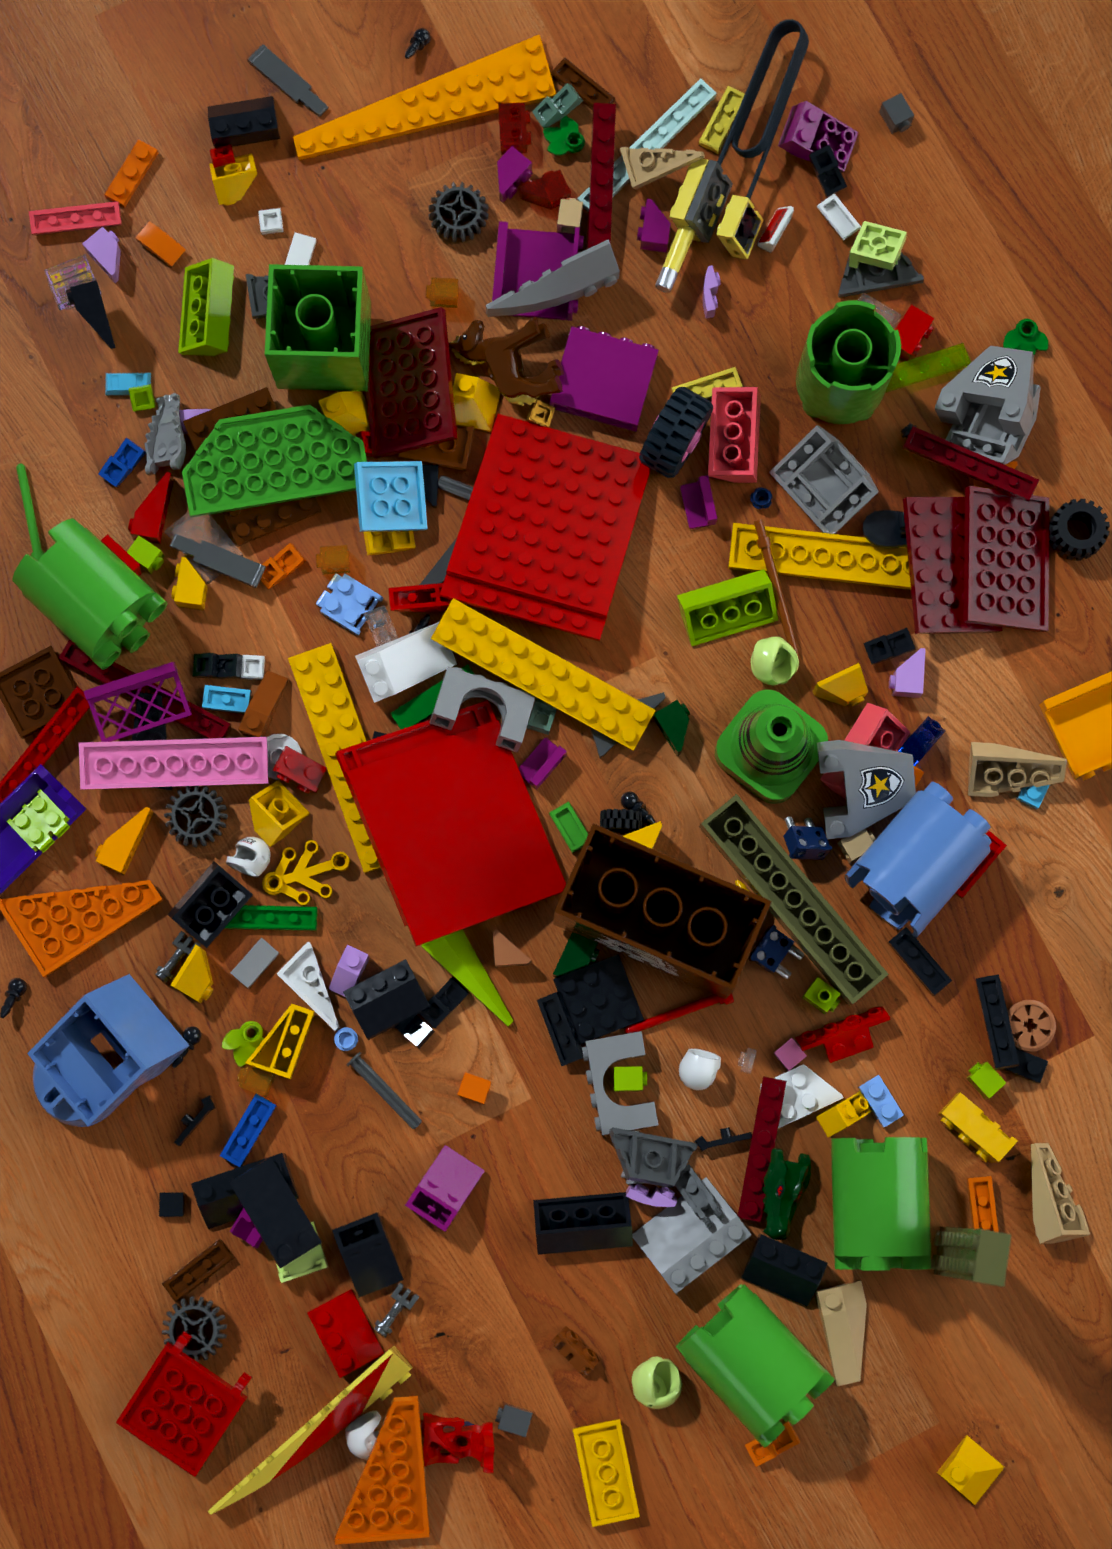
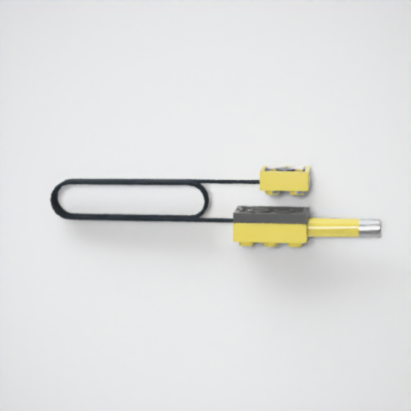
M793 19L781 21L770 32L718 161L701 159L688 167L683 185L679 188L678 197L670 211L669 217L678 230L655 284L659 291L664 293L671 292L692 240L709 243L733 185L729 177L722 174L723 169L721 167L730 142H732V146L738 155L744 158H753L763 152L747 196L732 195L730 203L726 206L723 220L718 225L716 234L732 257L748 259L763 223V218L759 212L753 210L754 205L750 199L809 44L808 35L798 21ZM799 32L800 36L760 142L748 150L738 148L740 136L780 40L786 34Z

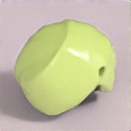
M769 637L757 641L751 656V670L758 680L773 686L785 684L797 672L799 667L798 655L793 647L783 638Z
M658 1356L649 1358L638 1365L633 1372V1393L641 1404L651 1409H662L672 1405L678 1399L682 1390V1379L678 1367L669 1359Z

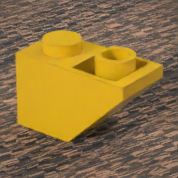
M181 557V563H177L175 577H178L177 586L173 585L171 598L174 599L178 607L204 610L208 587L188 559Z
M859 1091L816 1116L827 1137H830L871 1113L872 1110L868 1101Z

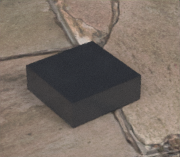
M184 1192L160 1193L159 1217H184Z

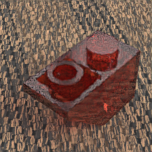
M559 169L555 172L553 170L548 171L537 180L531 179L524 182L519 187V196L521 200L552 210L560 206L561 199L571 198V191Z

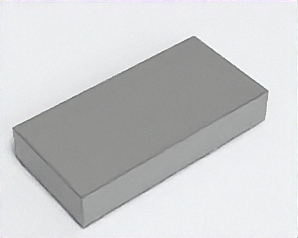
M261 937L231 971V974L249 989L280 953Z

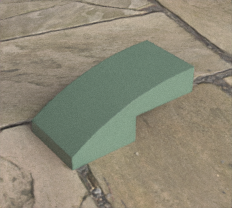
M567 83L553 98L547 96L532 113L542 127L546 128L569 114L583 100L573 86Z
M536 698L527 728L549 735L557 709Z

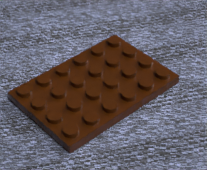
M265 387L183 421L194 449L197 451L212 432L219 419L274 411L277 408L268 388ZM316 497L222 513L238 547L321 512Z

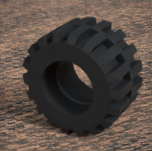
M1082 498L1078 502L1076 499L1071 500L1069 503L1066 502L1051 518L1049 522V542L1053 541L1054 544L1051 547L1053 550L1058 549L1060 551L1058 555L1061 557L1066 554L1068 560H1072L1074 557H1076V561H1080L1084 557L1088 559L1106 542L1110 532L1107 531L1110 523L1105 521L1108 516L1106 513L1102 514L1100 512L1103 509L1100 505L1097 508L1093 506L1095 502L1091 500L1089 503H1085L1086 499ZM1076 519L1084 522L1090 531L1089 539L1078 540L1072 537L1067 529V521Z

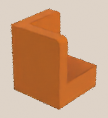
M465 1072L457 1095L485 1105L491 1081Z

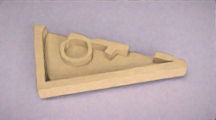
M620 148L632 188L634 189L645 186L705 158L704 152L695 150Z

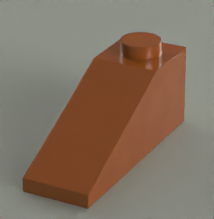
M268 670L266 671L238 728L242 735L247 737H265L288 683V678Z

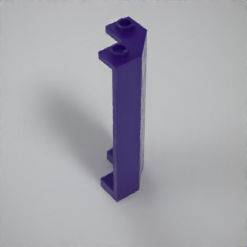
M41 764L0 803V894L43 853L40 850L35 852L6 822L7 820H12L23 809L22 806L24 804L28 805L38 795L37 792L40 789L70 819L67 822L69 826L86 810ZM54 834L51 838L55 841L58 837Z

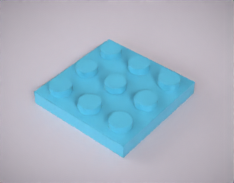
M422 461L356 462L354 464L360 532L421 531L428 529Z

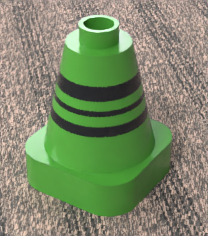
M761 690L749 698L722 732L715 746V759L724 772L759 799L770 804H779L788 800L819 762L817 742L828 741V736L824 727L781 693L774 690ZM782 723L786 726L787 732L784 736L774 734L773 726L775 724Z

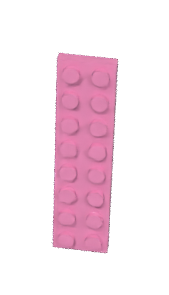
M267 737L79 743L80 789L269 783Z

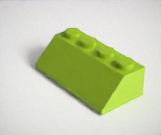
M210 258L185 267L179 354L215 356L228 352L234 265Z
M764 569L677 595L680 613L691 646L779 620L772 582Z

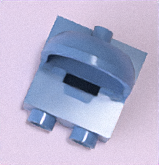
M128 974L85 994L27 1054L35 1062L33 1068V1087L43 1109L61 1123L76 1127H89L107 1118L140 1085L160 1075L190 1045L132 976ZM100 1033L124 1060L115 1069L112 1068L91 1042Z

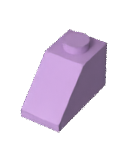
M101 227L82 245L87 254L116 283L119 280L121 250L118 242L120 240L112 231L107 232L104 227Z
M920 648L900 665L893 675H890L889 689H893L892 696L921 697L923 694L926 648Z
M347 945L336 967L329 990L345 997L343 991L358 984L370 956Z

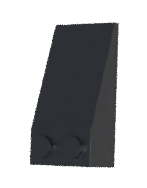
M271 1157L229 1181L279 1268L284 1267L322 1243Z

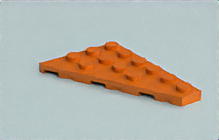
M146 880L6 899L0 898V910L41 975L46 978L164 900L152 881Z
M418 1396L393 1398L336 1532L335 1545L430 1537Z

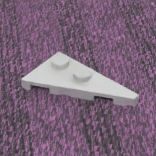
M308 941L279 970L277 975L334 1031H337L339 1024L313 947Z

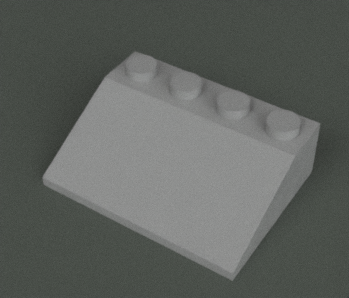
M707 1177L702 1180V1183L715 1199L716 1205L725 1218L722 1220L718 1219L710 1207L703 1212L713 1225L708 1229L701 1218L696 1216L686 1200L681 1196L677 1199L675 1207L665 1208L632 1234L633 1239L675 1294L751 1236V1233Z

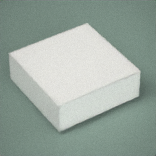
M280 208L258 211L261 235L284 232Z
M243 655L241 679L262 680L265 670V656Z

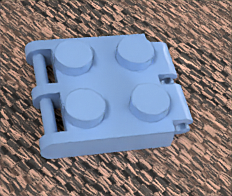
M335 573L327 585V588L333 592L330 594L324 590L316 605L321 608L320 613L359 636L361 627L367 618H371V612L378 601H382L383 597L344 573L343 576ZM372 598H374V601L372 602L368 610H365L370 601L372 600ZM363 615L361 621L359 622V624H358L357 627L355 628V627H354L355 624H356L357 621L359 620L360 616Z

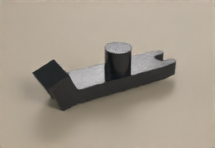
M209 1095L201 1100L204 1108L195 1118L187 1113L181 1119V1122L187 1127L175 1140V1144L181 1146L209 1112L216 1108L211 1099L212 1096Z
M730 1127L720 1129L722 1139L706 1142L704 1137L701 1136L694 1143H697L703 1152L707 1148L752 1138V1133L732 1136Z

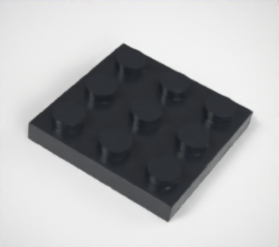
M619 954L553 979L557 991L561 992L580 1045L585 1043V1041L594 1040L644 1020Z

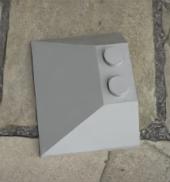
M1033 384V418L1026 436L1004 433L998 420L1002 407L971 402L963 424H953L946 440L1004 465L1018 458L1037 419L1040 385Z
M816 425L769 472L823 533L836 534L879 492L865 468L838 439L819 425Z

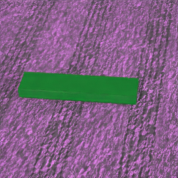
M468 664L461 668L465 672L475 675ZM442 681L390 713L400 730L419 724L432 716Z
M244 905L224 929L317 931L318 907Z

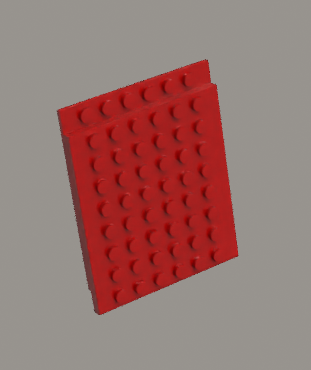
M497 414L439 596L451 600L454 598L461 603L600 642L651 468L641 463L639 459L640 453Z
M489 700L460 709L452 730L430 724V720L335 753L405 927L408 926L415 946L562 893L566 886L562 872L511 750L496 746L501 725L499 720H496Z

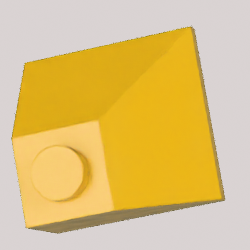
M253 154L235 157L236 163L214 168L213 163L209 164L219 205H233L242 199L257 175Z
M456 373L453 385L456 426L465 428L474 426L475 430L491 433L500 392L496 386L479 377Z
M362 391L338 392L318 400L322 414L338 423L353 436H356V433L360 431L370 432L368 404Z
M857 663L817 682L812 692L816 697L843 706L849 704L856 706L865 701L864 697H866L868 689L861 666Z
M279 780L249 799L254 831L270 847L286 837L310 813Z
M195 944L171 986L201 1003L203 999L207 1001L213 992V988H211L213 980L206 951Z
M966 1435L936 1473L975 1505L1004 1469V1466Z

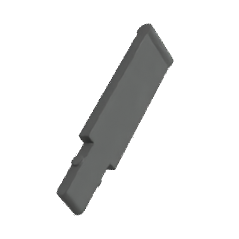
M264 44L247 59L251 65L296 104L301 101L307 109H310L318 117L329 108L316 94L310 91L312 89L310 84Z
M175 534L170 544V547L183 552V554L193 556V562L254 588H257L266 569L264 565L204 540L201 543H197L193 539Z

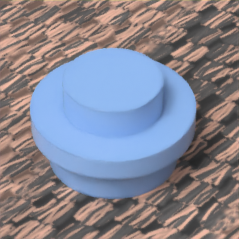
M344 1027L336 1032L334 1042L340 1050L350 1051L357 1045L358 1036L353 1029Z

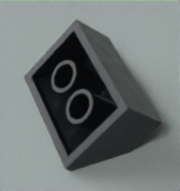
M273 96L207 107L214 148L226 145L234 147L280 139Z
M213 861L168 915L207 948L253 894Z
M406 959L343 991L367 1040L431 1008Z
M759 1234L741 1278L807 1307L820 1284L828 1263Z

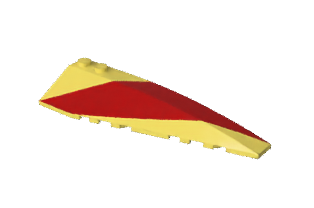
M392 1346L208 1510L210 1515L235 1503L294 1467L337 1435L378 1398L382 1401L393 1392L391 1387L397 1381L402 1384L411 1376L409 1371L412 1369V1366L395 1346Z

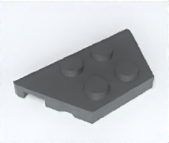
M902 252L900 260H898L897 265L895 264L893 270L862 262L859 263L858 268H853L849 266L848 257L838 298L923 283L924 277L922 274H918L912 266V262Z
M614 1127L609 1130L626 1179L672 1188L675 1186L680 1173L685 1169L690 1156L698 1146L697 1143Z

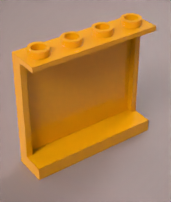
M1111 671L1048 698L1039 705L1064 759H1067V765L1074 780L1082 778L1085 781L1096 775L1095 771L1101 768L1104 772L1112 769Z

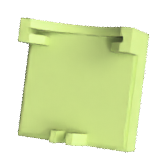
M864 221L850 251L849 266L858 268L859 263L862 262L893 270L895 264L897 265L898 260H900L907 232Z
M314 1221L310 1222L318 1235ZM321 1244L282 1268H279L277 1265L281 1283L328 1267Z

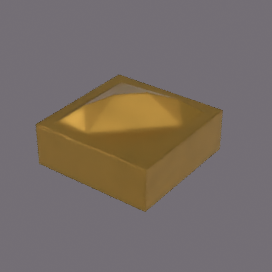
M536 399V403H532L526 421L549 427L556 408Z

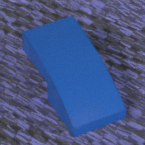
M125 438L115 455L109 457L98 475L113 486L118 487L133 471L146 451L129 438Z

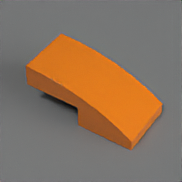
M150 221L135 237L140 244L151 253L156 254L170 268L186 250Z
M289 543L277 555L270 557L262 564L266 569L261 577V581L267 589H271L307 560L292 543Z
M789 1421L782 1423L785 1429L767 1447L764 1448L756 1439L745 1444L756 1467L800 1444V1440Z

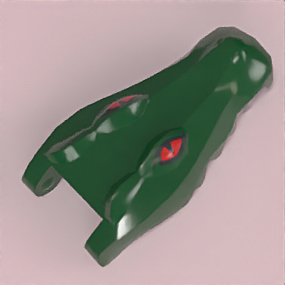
M773 1148L771 1151L770 1165L763 1180L765 1184L763 1192L766 1195L763 1199L765 1204L764 1212L767 1213V1227L763 1232L772 1239L785 1240L790 1235L793 1216L811 1177V1160L808 1154H800L798 1163L784 1160L781 1149Z

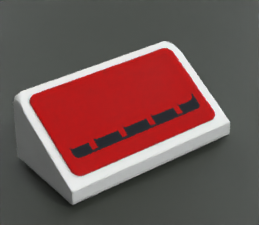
M787 206L776 210L757 243L758 247L770 253L773 252L793 216L794 207Z

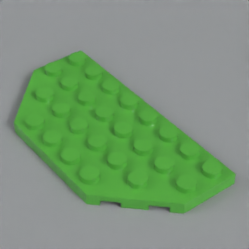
M311 405L219 419L212 432L195 452L194 457L182 470L190 518L356 490L354 464L356 462H367L364 443L361 439L350 434L338 423L327 418Z

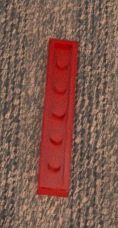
M77 686L0 781V803L40 764L42 766L45 765L90 709L88 700H86L84 691Z

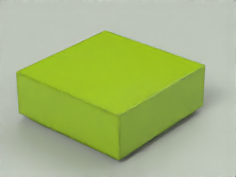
M151 384L128 389L133 412L156 408Z

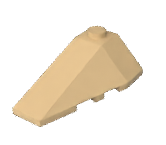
M971 742L968 796L994 797L1006 791L1018 792L1021 791L1020 788L1030 786L1041 787L1064 782L1067 759L995 743Z
M1049 1143L1031 1144L1033 1222L1040 1244H1054L1090 1235L1084 1212L1080 1204L1075 1205L1070 1195L1073 1191L1070 1185H1066L1060 1176L1062 1169Z
M861 1280L816 1290L815 1292L836 1386L855 1383L861 1380L867 1307Z

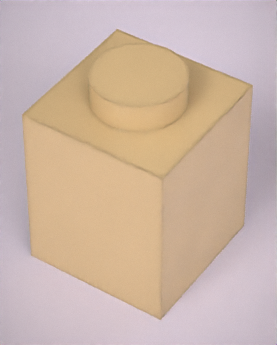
M576 198L561 199L557 221L558 233L575 234V227L580 228L583 202Z
M863 829L851 837L840 840L838 845L850 864L859 859L876 839L871 831L867 832L866 829Z

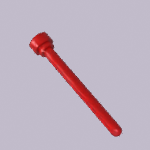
M732 993L726 999L711 995L627 1026L625 1032L626 1034L640 1032L720 1003V1005L734 1003Z

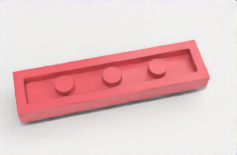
M118 201L29 211L32 235L122 225Z

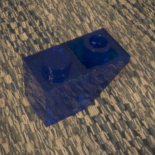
M928 716L901 746L898 752L912 754L913 765L916 766L946 730L941 727L939 722Z

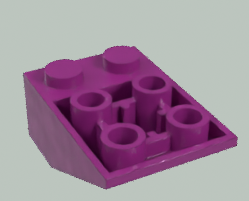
M804 101L792 106L778 146L796 157L811 162L809 154L830 145L839 164L840 172H845L859 132L810 102Z
M445 1145L405 1206L446 1232L485 1170Z

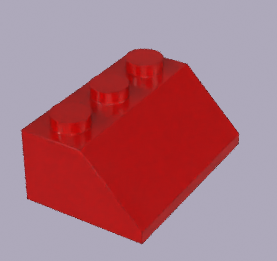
M352 1289L307 1312L339 1378L384 1354Z

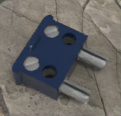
M792 817L785 819L788 831L783 837L789 850L790 858L823 860L832 850L823 827H815L812 818L804 820L806 826H795Z
M776 925L768 927L749 955L748 960L756 962L770 973L777 972L788 979L791 976V972L781 966L780 963L788 952L799 960L804 957V953L793 946L794 941L777 930ZM781 939L785 942L784 946L780 945ZM767 959L772 961L771 966L767 964Z

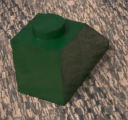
M675 700L653 715L655 723L676 756L682 752L689 723L688 716L690 715L684 703L680 705L678 700Z
M572 932L553 976L557 978L586 967L590 961L595 963L600 952L599 949H596L598 943Z

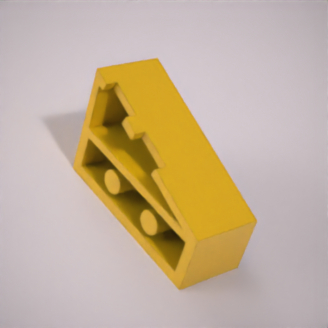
M291 1004L245 1064L291 1080L315 1012Z
M961 1092L957 1093L938 1113L942 1117L941 1123L949 1130L954 1128L960 1134L958 1138L966 1146L971 1144L977 1150L975 1154L985 1163L987 1161L990 1163L1000 1162L1018 1140L1013 1136L1009 1138L1000 1129L1001 1126L998 1123H993L983 1114L984 1112Z

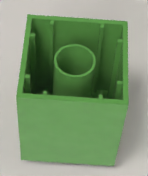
M269 264L265 357L277 389L368 391L371 300L363 267Z

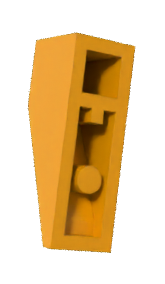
M145 807L108 837L104 844H100L96 850V862L125 875L154 812L150 808Z

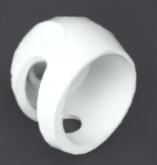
M243 838L235 845L236 854L233 857L227 856L226 864L243 874L259 877L270 863V849L260 838Z
M688 1049L679 1065L681 1081L693 1090L708 1088L716 1078V1073L721 1066V1057L701 1049Z
M371 1411L360 1416L345 1429L347 1446L350 1452L358 1458L368 1459L379 1434V1431H374L381 1420V1415L378 1411Z

